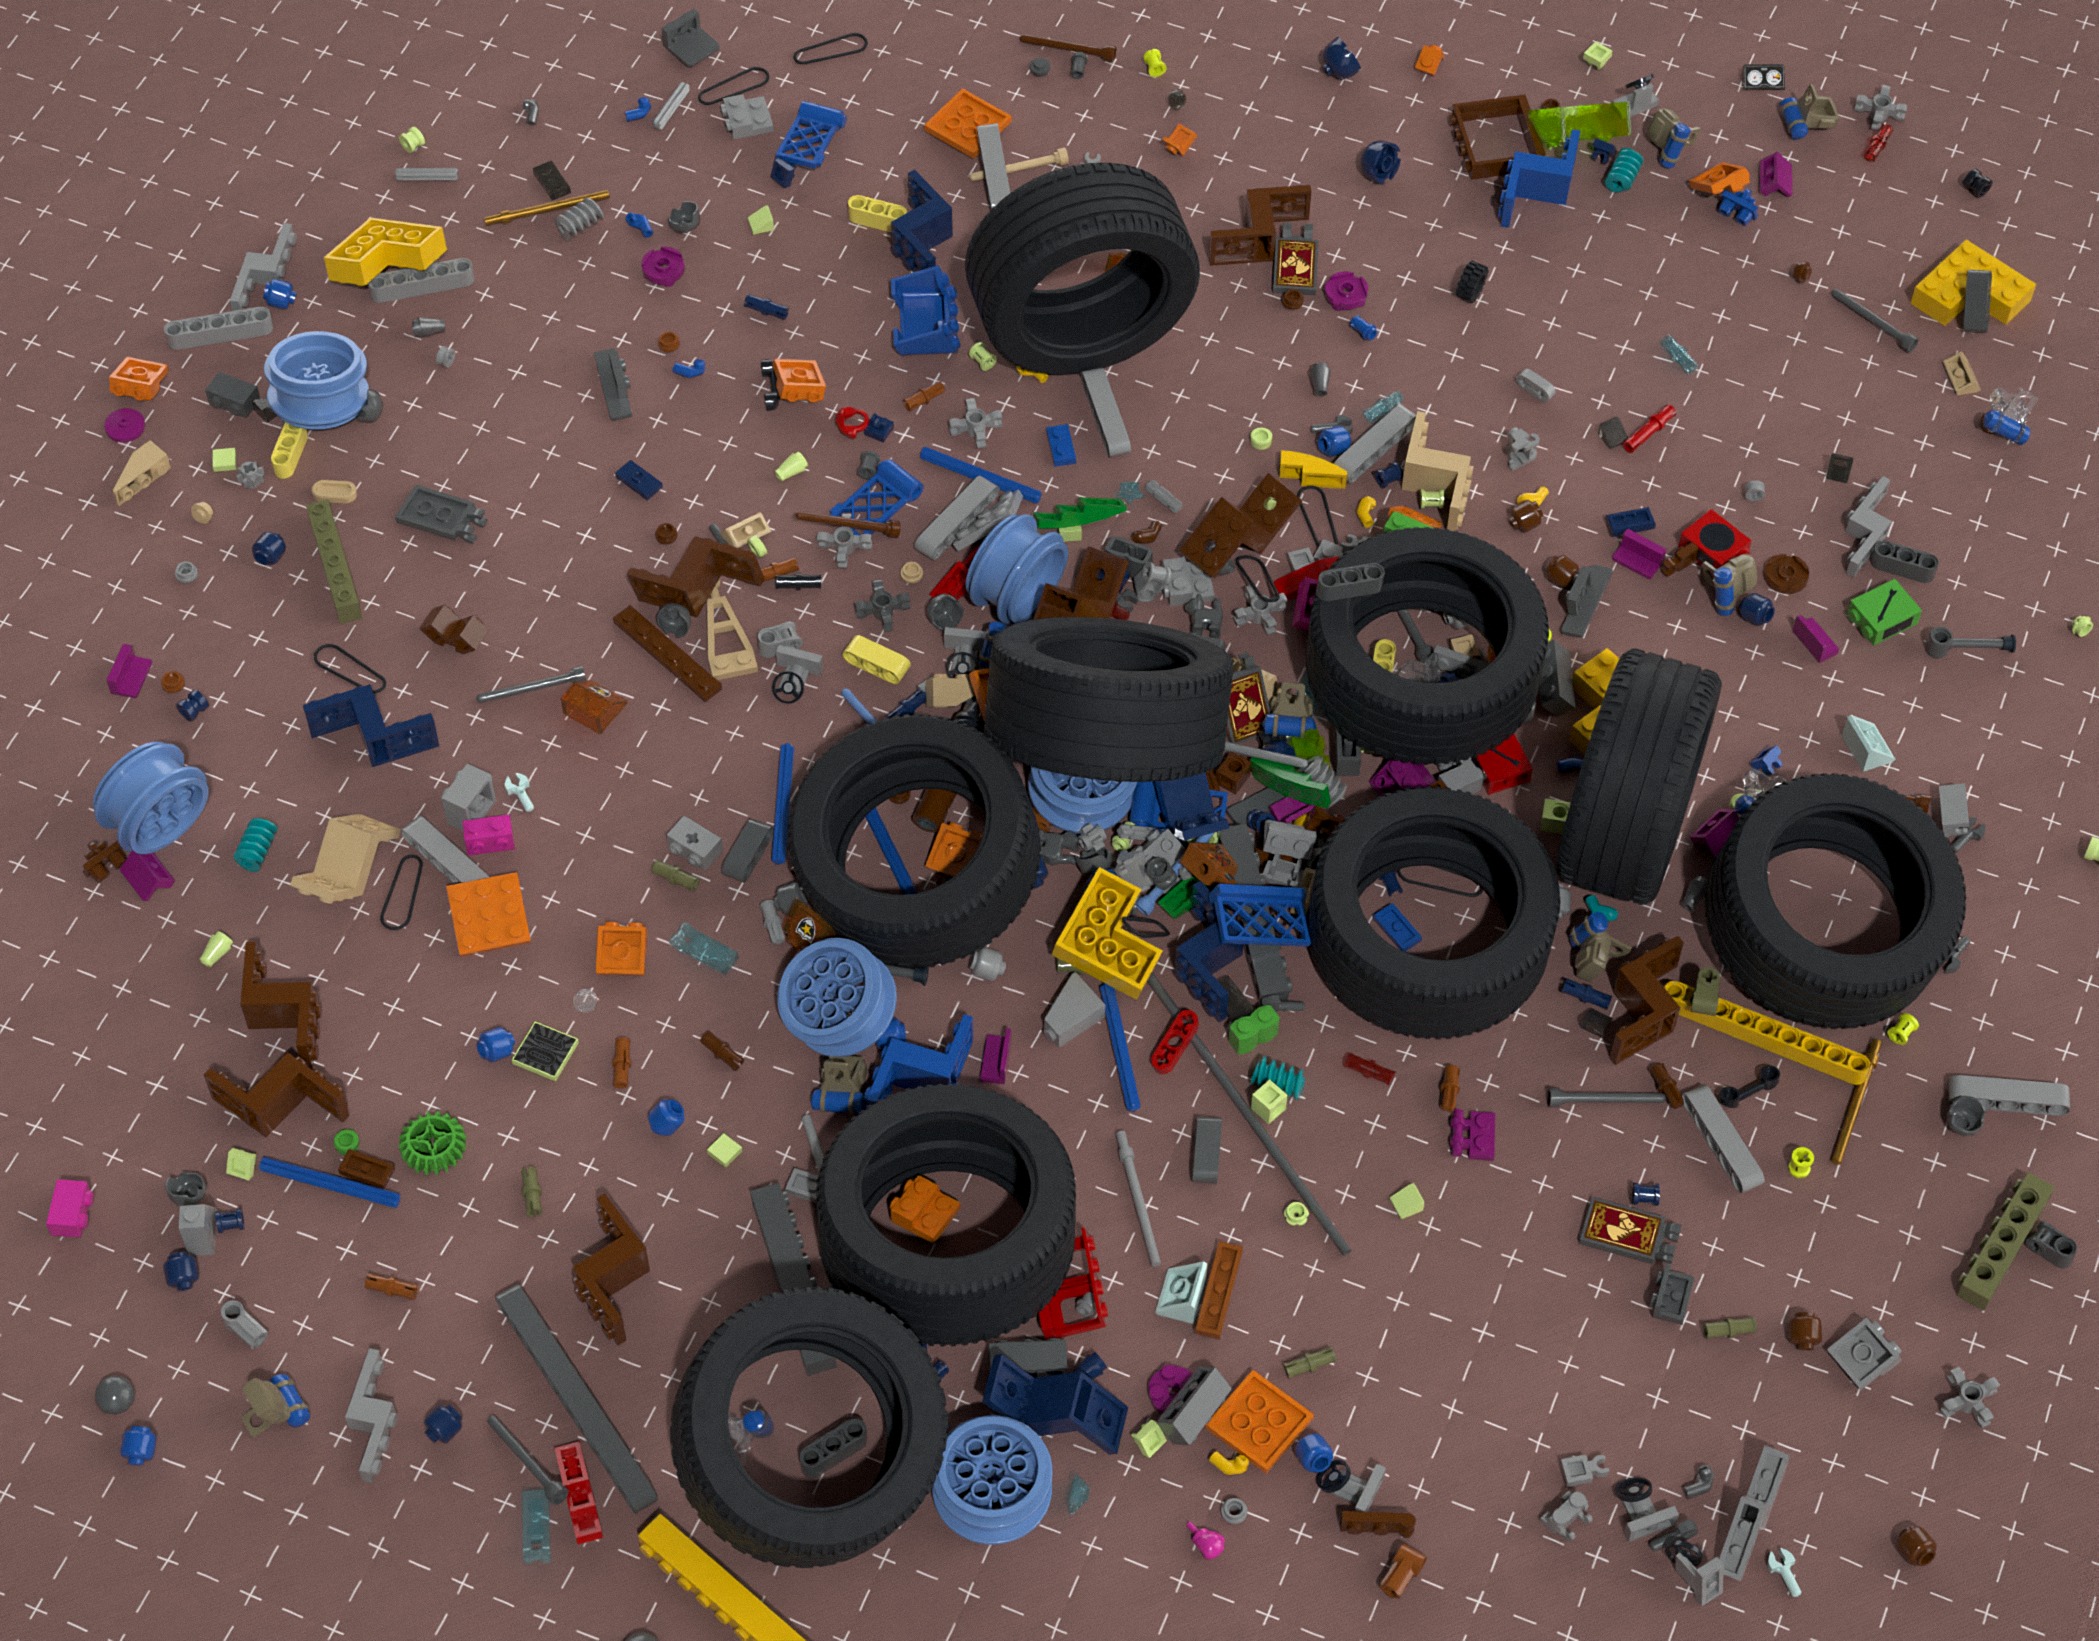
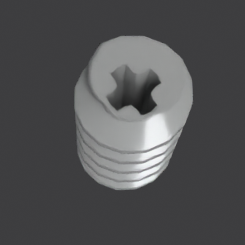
M587 197L582 202H578L576 206L570 207L569 211L566 210L562 215L556 216V226L561 236L565 240L570 241L569 233L576 237V229L582 233L584 232L583 225L586 228H590V221L596 224V216L598 219L603 220L604 215L598 204Z
M1320 755L1314 756L1307 760L1308 766L1306 768H1299L1297 772L1304 771L1305 774H1310L1312 782L1328 784L1331 799L1329 808L1344 796L1347 786L1345 783H1340L1341 779L1339 776H1334L1335 772L1333 769H1328L1329 765L1327 762H1322L1323 758Z

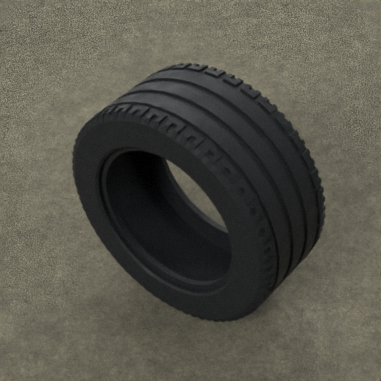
M1093 617L1045 618L1018 623L1002 629L993 638L984 734L999 745L1008 757L1042 770L1074 777L1106 781L1154 782L1198 775L1215 768L1223 758L1232 687L1233 660L1226 651L1205 639L1183 631L1148 623Z

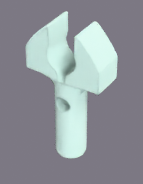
M516 773V778L519 782V786L511 783L510 778L507 776L505 790L508 796L516 794L527 812L532 811L534 806L525 791L526 788L530 787L527 777Z
M1780 1548L1778 1553L1783 1559L1784 1563L1782 1565L1775 1560V1556L1771 1551L1767 1561L1769 1572L1780 1573L1792 1597H1798L1801 1594V1590L1790 1570V1567L1796 1561L1794 1556L1789 1551Z

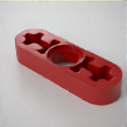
M1184 1010L1178 1014L1152 1055L1151 1062L1157 1073L1168 1074L1173 1070L1197 1032L1200 1023L1194 1011ZM1191 1018L1193 1024H1187L1184 1028L1183 1021H1188ZM1180 1037L1182 1043L1178 1047H1171L1169 1045L1170 1039ZM1167 1056L1168 1064L1163 1063L1160 1066L1158 1060H1164Z

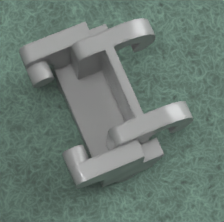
M1517 427L1511 429L1507 434L1509 444L1505 447V451L1510 459L1508 468L1514 471L1536 459L1537 451L1534 447L1539 444L1540 439L1537 434L1532 433L1531 439L1534 441L1530 442L1527 432Z
M1127 850L1121 851L1114 870L1115 874L1142 889L1141 892L1150 889L1151 885H1154L1145 867L1146 860L1144 854L1141 851L1137 852V850L1129 853Z
M1275 854L1272 861H1267L1263 875L1268 884H1280L1299 888L1304 870L1301 869L1304 863L1303 858L1298 859L1296 864L1280 859L1281 854Z
M1567 1491L1561 1497L1564 1503L1552 1515L1547 1511L1540 1518V1522L1553 1534L1557 1532L1570 1542L1575 1538V1534L1573 1531L1568 1533L1566 1529L1577 1518L1585 1524H1589L1593 1520L1590 1514L1585 1515L1582 1512L1588 1509V1501L1584 1494L1577 1491L1574 1493Z

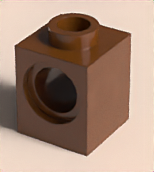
M1231 752L1217 770L1216 780L1218 785L1236 795L1250 777L1251 762L1244 756Z

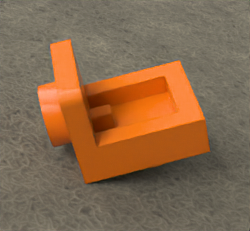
M1432 44L1430 47L1424 45L1415 65V70L1435 77L1441 60L1445 58L1443 51H1441L1442 49Z
M1179 123L1170 137L1164 136L1162 140L1166 145L1165 149L1173 155L1178 153L1184 156L1197 138V134Z

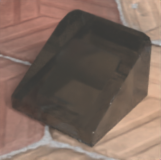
M267 397L251 401L253 410L266 423L278 416L270 408Z
M1618 417L1603 422L1599 426L1598 435L1609 449L1623 444L1628 439Z
M1832 453L1826 479L1847 483L1854 458Z
M1590 1008L1583 1017L1580 1028L1603 1038L1613 1018Z

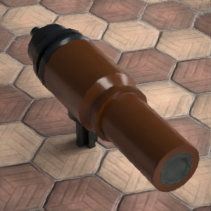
M967 703L963 711L957 713L954 720L968 724L970 728L974 727L984 733V720L979 704ZM926 789L913 816L915 825L927 832H939L941 824L944 823L957 794L941 789Z

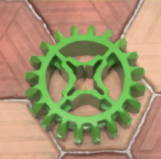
M427 1111L425 1117L418 1114L417 1121L409 1119V1127L403 1126V1134L399 1137V1151L402 1153V1160L407 1163L410 1169L414 1167L417 1173L424 1169V1173L427 1176L430 1171H434L438 1176L439 1170L443 1169L445 1172H448L449 1165L456 1167V1160H462V1152L466 1150V1135L464 1134L463 1127L458 1124V1120L456 1118L451 1119L448 1113L441 1117L439 1111L435 1115H431ZM432 1137H433L434 1142H435V1143H433V1146H434L433 1149H432V1147H431V1143H432V1139H431V1138H432Z

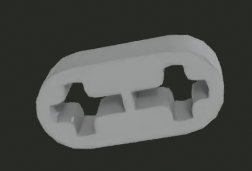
M1524 369L1516 377L1517 384L1523 390L1542 402H1548L1555 395L1553 385L1530 369Z

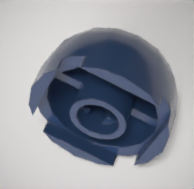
M1336 37L1325 47L1322 56L1325 64L1322 67L1328 76L1333 74L1336 78L1343 80L1358 73L1361 66L1352 51L1349 52L1345 48L1347 45L1339 37Z
M1383 140L1370 143L1361 154V170L1365 176L1380 184H1385L1384 180L1388 177L1392 180L1400 166L1401 158H1398L1397 151L1400 152L1399 147L1394 143Z

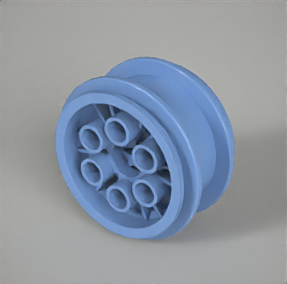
M304 332L282 340L271 350L264 364V374L270 383L267 391V401L270 408L284 422L304 429H327L351 421L367 403L369 385L363 377L367 369V360L364 353L349 338L332 332Z
M1014 514L1005 518L983 541L968 570L966 590L970 594L972 603L976 606L994 604L997 606L999 620L1005 624H1018L1032 618L1037 611L1045 584L1058 585L1064 573L1068 560V548L1064 544L1063 537L1057 532H1049L1045 535L1038 533L1036 520L1031 515L1025 514L1020 516Z
M158 741L143 744L118 760L98 784L93 797L95 819L103 828L118 829L117 840L124 850L129 852L133 850L138 854L154 853L181 837L200 816L209 794L206 776L197 767H183L184 756L177 746Z
M1032 766L1028 780L1029 795L1038 813L1052 825L1065 831H1073L1074 833H1080L1079 830L1089 823L1093 827L1098 824L1103 830H1106L1120 822L1131 809L1133 792L1137 785V782H1117L1074 777ZM1066 785V789L1064 791L1059 789L1060 787ZM1092 792L1095 798H1089Z
M829 938L811 944L791 960L781 978L777 1001L781 1019L786 1028L795 1037L819 1054L847 1057L867 1049L884 1034L895 1012L897 992L895 981L889 969L881 960L873 956L867 948L850 939ZM865 981V986H858V987L855 986V985H857V984H859V983ZM851 1011H854L851 1014V1016L848 1017L846 1012L850 1013ZM822 1018H824L822 1029H817Z
M995 1415L969 1419L948 1433L946 1451L943 1452L944 1459L940 1471L936 1475V1481L932 1486L933 1501L943 1522L962 1538L988 1545L1012 1542L1031 1532L1044 1518L1052 1497L1053 1471L1051 1457L1045 1443L1037 1433L1022 1422L1009 1417ZM992 1464L998 1465L1001 1468L994 1467ZM1014 1466H1022L1024 1469L1018 1472L1012 1468ZM963 1472H969L971 1476L968 1478H963L960 1476V1474ZM1018 1483L1032 1486L1031 1490L1028 1492L1018 1486ZM970 1488V1492L963 1499L957 1496V1494ZM984 1493L988 1494L987 1496L982 1497V1498H981V1497H978V1496L983 1495ZM998 1500L1001 1509L992 1510V1502L996 1503Z

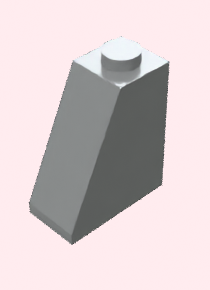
M1076 972L1070 976L1044 1019L1043 1032L1045 1037L1050 1042H1054L1059 1048L1105 1018V1004Z
M206 1204L180 1206L179 1231L190 1256L215 1255V1212H217L215 1207Z

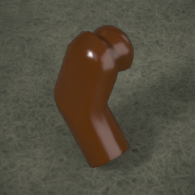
M1153 521L1149 529L1134 531L1132 540L1140 544L1153 543L1162 528V524L1159 521Z

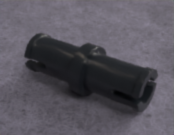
M801 572L796 573V575L776 574L775 586L776 589L796 588V591H801V588L821 589V574L801 575Z

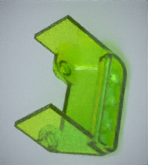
M1630 101L1528 110L1532 126L1541 142L1547 143V147L1560 146L1559 142H1566V137H1571L1572 129L1580 130L1579 140L1598 138L1608 142L1611 141V137L1632 135Z

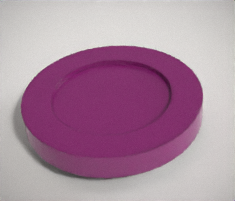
M123 408L112 412L106 418L104 427L110 439L125 443L133 441L142 435L145 430V421L139 411Z

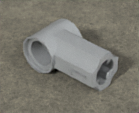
M232 1300L222 1306L221 1316L224 1327L228 1331L234 1332L251 1349L258 1348L264 1343L268 1332L244 1310L240 1302ZM231 1314H239L235 1319L228 1318Z

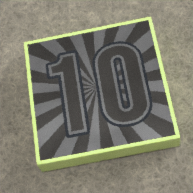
M534 1022L512 1058V1064L556 1082L579 1041L568 1034Z

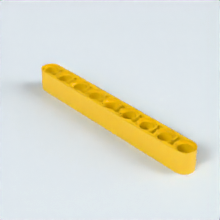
M1670 981L1664 987L1671 996H1677L1672 998L1680 1006L1678 1015L1848 1083L1860 1085L1867 1079L1870 1062L1861 1053L1722 998H1718L1716 1013H1720L1722 1016L1691 1012L1694 987L1678 981Z

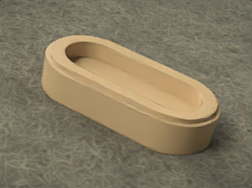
M320 480L312 486L313 497L318 502L328 499L329 503L347 504L353 502L357 497L356 486L349 481Z

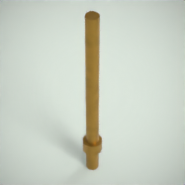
M608 190L515 211H500V214L484 217V222L486 226L501 222L506 224L514 219L576 206L578 202H582L587 197L593 201L608 199L610 196Z
M1879 1039L1872 1040L1869 1052L1865 1054L1870 1062L1867 1079L1856 1087L1831 1161L1835 1165H1841L1872 1071L1877 1067L1879 1061L1878 1054L1882 1045V1041Z

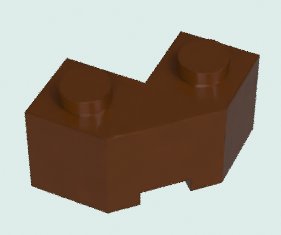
M445 605L433 608L419 628L435 644L444 646L446 643L456 647L455 651L461 654L476 651L489 631L479 618L472 615L460 619L450 607Z

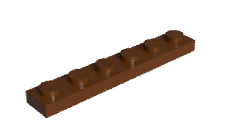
M631 605L613 617V622L704 702H707L722 690V684Z

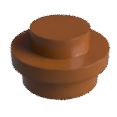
M670 331L662 333L658 339V346L664 352H673L680 345L678 336Z
M176 671L165 673L161 680L163 690L168 693L179 692L185 685L183 676Z

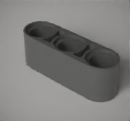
M1968 270L1964 313V331L1987 333L1992 271Z
M1879 541L1874 547L1871 565L1875 569L1922 583H1929L1935 578L1939 560L1935 555L1889 541Z
M1368 563L1323 571L1318 578L1316 595L1323 601H1334L1378 593L1383 584L1384 568L1377 563Z
M750 819L728 854L722 867V874L745 883L767 848L774 828L757 820Z
M1198 1116L1192 1182L1217 1184L1222 1118Z
M860 1419L848 1420L801 1450L799 1458L802 1473L809 1478L818 1477L863 1449L867 1443L865 1423ZM853 1432L861 1433L859 1437L850 1436ZM832 1445H836L839 1447V1449L836 1451L828 1450V1448ZM810 1459H815L818 1461L813 1465H809L806 1463V1461Z

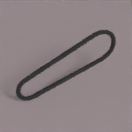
M850 33L799 49L794 53L793 57L799 64L814 63L859 53L867 48L868 41L862 34ZM851 36H859L865 41L862 48L808 61H800L796 57L800 52Z
M752 67L701 91L698 99L704 105H712L723 101V98L736 96L765 85L769 81L770 75L764 68ZM761 70L766 74L765 81L711 102H705L701 99L702 94L750 71Z
M1312 485L1302 487L1297 494L1299 498L1301 493L1306 489H1315L1321 493L1328 515L1329 523L1331 526V530L1333 533L1335 544L1338 545V539L1333 525L1325 493L1322 489H1320L1317 486ZM1301 503V510L1312 533V536L1315 540V543L1319 548V541L1310 523L1305 508Z
M1250 555L1237 557V566L1257 595L1267 602L1278 601L1280 595L1264 563L1257 557ZM1247 558L1260 563L1276 595L1275 599L1262 596L1239 560Z
M325 644L315 651L314 661L319 667L355 686L363 685L321 664L317 659L319 651L323 648L333 647L383 681V685L377 690H372L373 693H379L386 687V680L382 675L339 646Z
M407 855L399 863L380 915V921L387 929H402L411 920L423 867L422 859L417 855ZM415 858L419 861V868L407 920L400 926H389L384 921V914L405 860Z
M1435 867V868H1438V869H1441V870H1444V871H1447V872H1450V873H1453V874H1456V875H1459V876L1468 878L1467 876H1465V875H1463V874H1460V873H1458V872H1455V871H1453V870H1449V869H1445V868H1441V867ZM1400 869L1397 870L1398 876L1407 883L1467 897H1477L1484 890L1480 886L1479 892L1475 894L1409 880L1401 874Z
M1133 917L1122 918L1123 924L1141 938L1170 935L1169 930L1156 920ZM1126 920L1154 923L1166 933L1144 935L1133 929Z

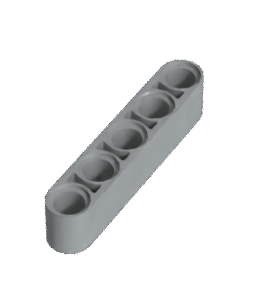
M998 123L977 126L979 147L991 209L1010 194Z
M459 258L432 263L427 269L422 271L406 268L380 273L368 283L371 299L374 302L383 303L467 287L474 283L475 276L472 262L467 258Z
M255 307L171 321L164 326V333L168 346L171 349L180 350L265 336L273 331L274 326L269 309L266 307Z
M1104 368L1081 372L1082 385L1108 457L1131 453L1130 440Z
M1402 404L1397 405L1346 450L1334 463L1347 471L1346 481L1349 483L1356 481L1414 428L1416 414Z
M982 476L976 477L918 537L914 548L934 561L937 560L955 541L956 534L970 526L978 518V515L996 499L999 487Z
M418 816L401 829L404 839L453 884L489 878L481 868L424 817Z
M1956 1075L1948 1079L1950 1105L1961 1096H1971L1979 1100L1985 1110L2063 1116L2070 1112L2069 1087L2065 1084Z
M1702 1085L1683 1093L1685 1109L1739 1193H1744L1763 1185L1765 1182L1763 1172L1707 1085Z

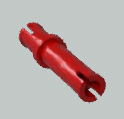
M1667 404L1657 414L1651 415L1647 423L1623 442V448L1628 453H1633L1655 432L1662 430L1670 419L1676 416L1675 408Z

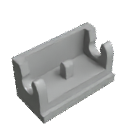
M1965 783L1939 786L1944 836L1949 838V836L1968 833V829L1964 828L1969 826Z

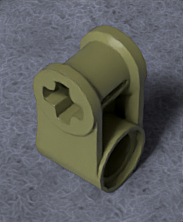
M1705 967L1699 971L1691 1012L1711 1016L1716 1015L1720 974L1715 968Z

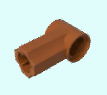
M1404 1543L1395 1555L1392 1562L1393 1565L1381 1582L1380 1588L1389 1597L1399 1599L1412 1578L1417 1577L1427 1560V1556Z

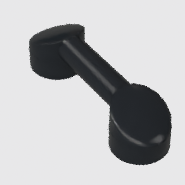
M770 359L761 360L763 377H770L771 393H765L767 411H772L778 407L780 396L776 388L777 377L773 369V362Z
M1772 1065L1763 1067L1760 1072V1080L1740 1091L1731 1086L1723 1088L1720 1092V1102L1728 1108H1737L1740 1101L1763 1089L1771 1090L1775 1088L1780 1080L1779 1069Z

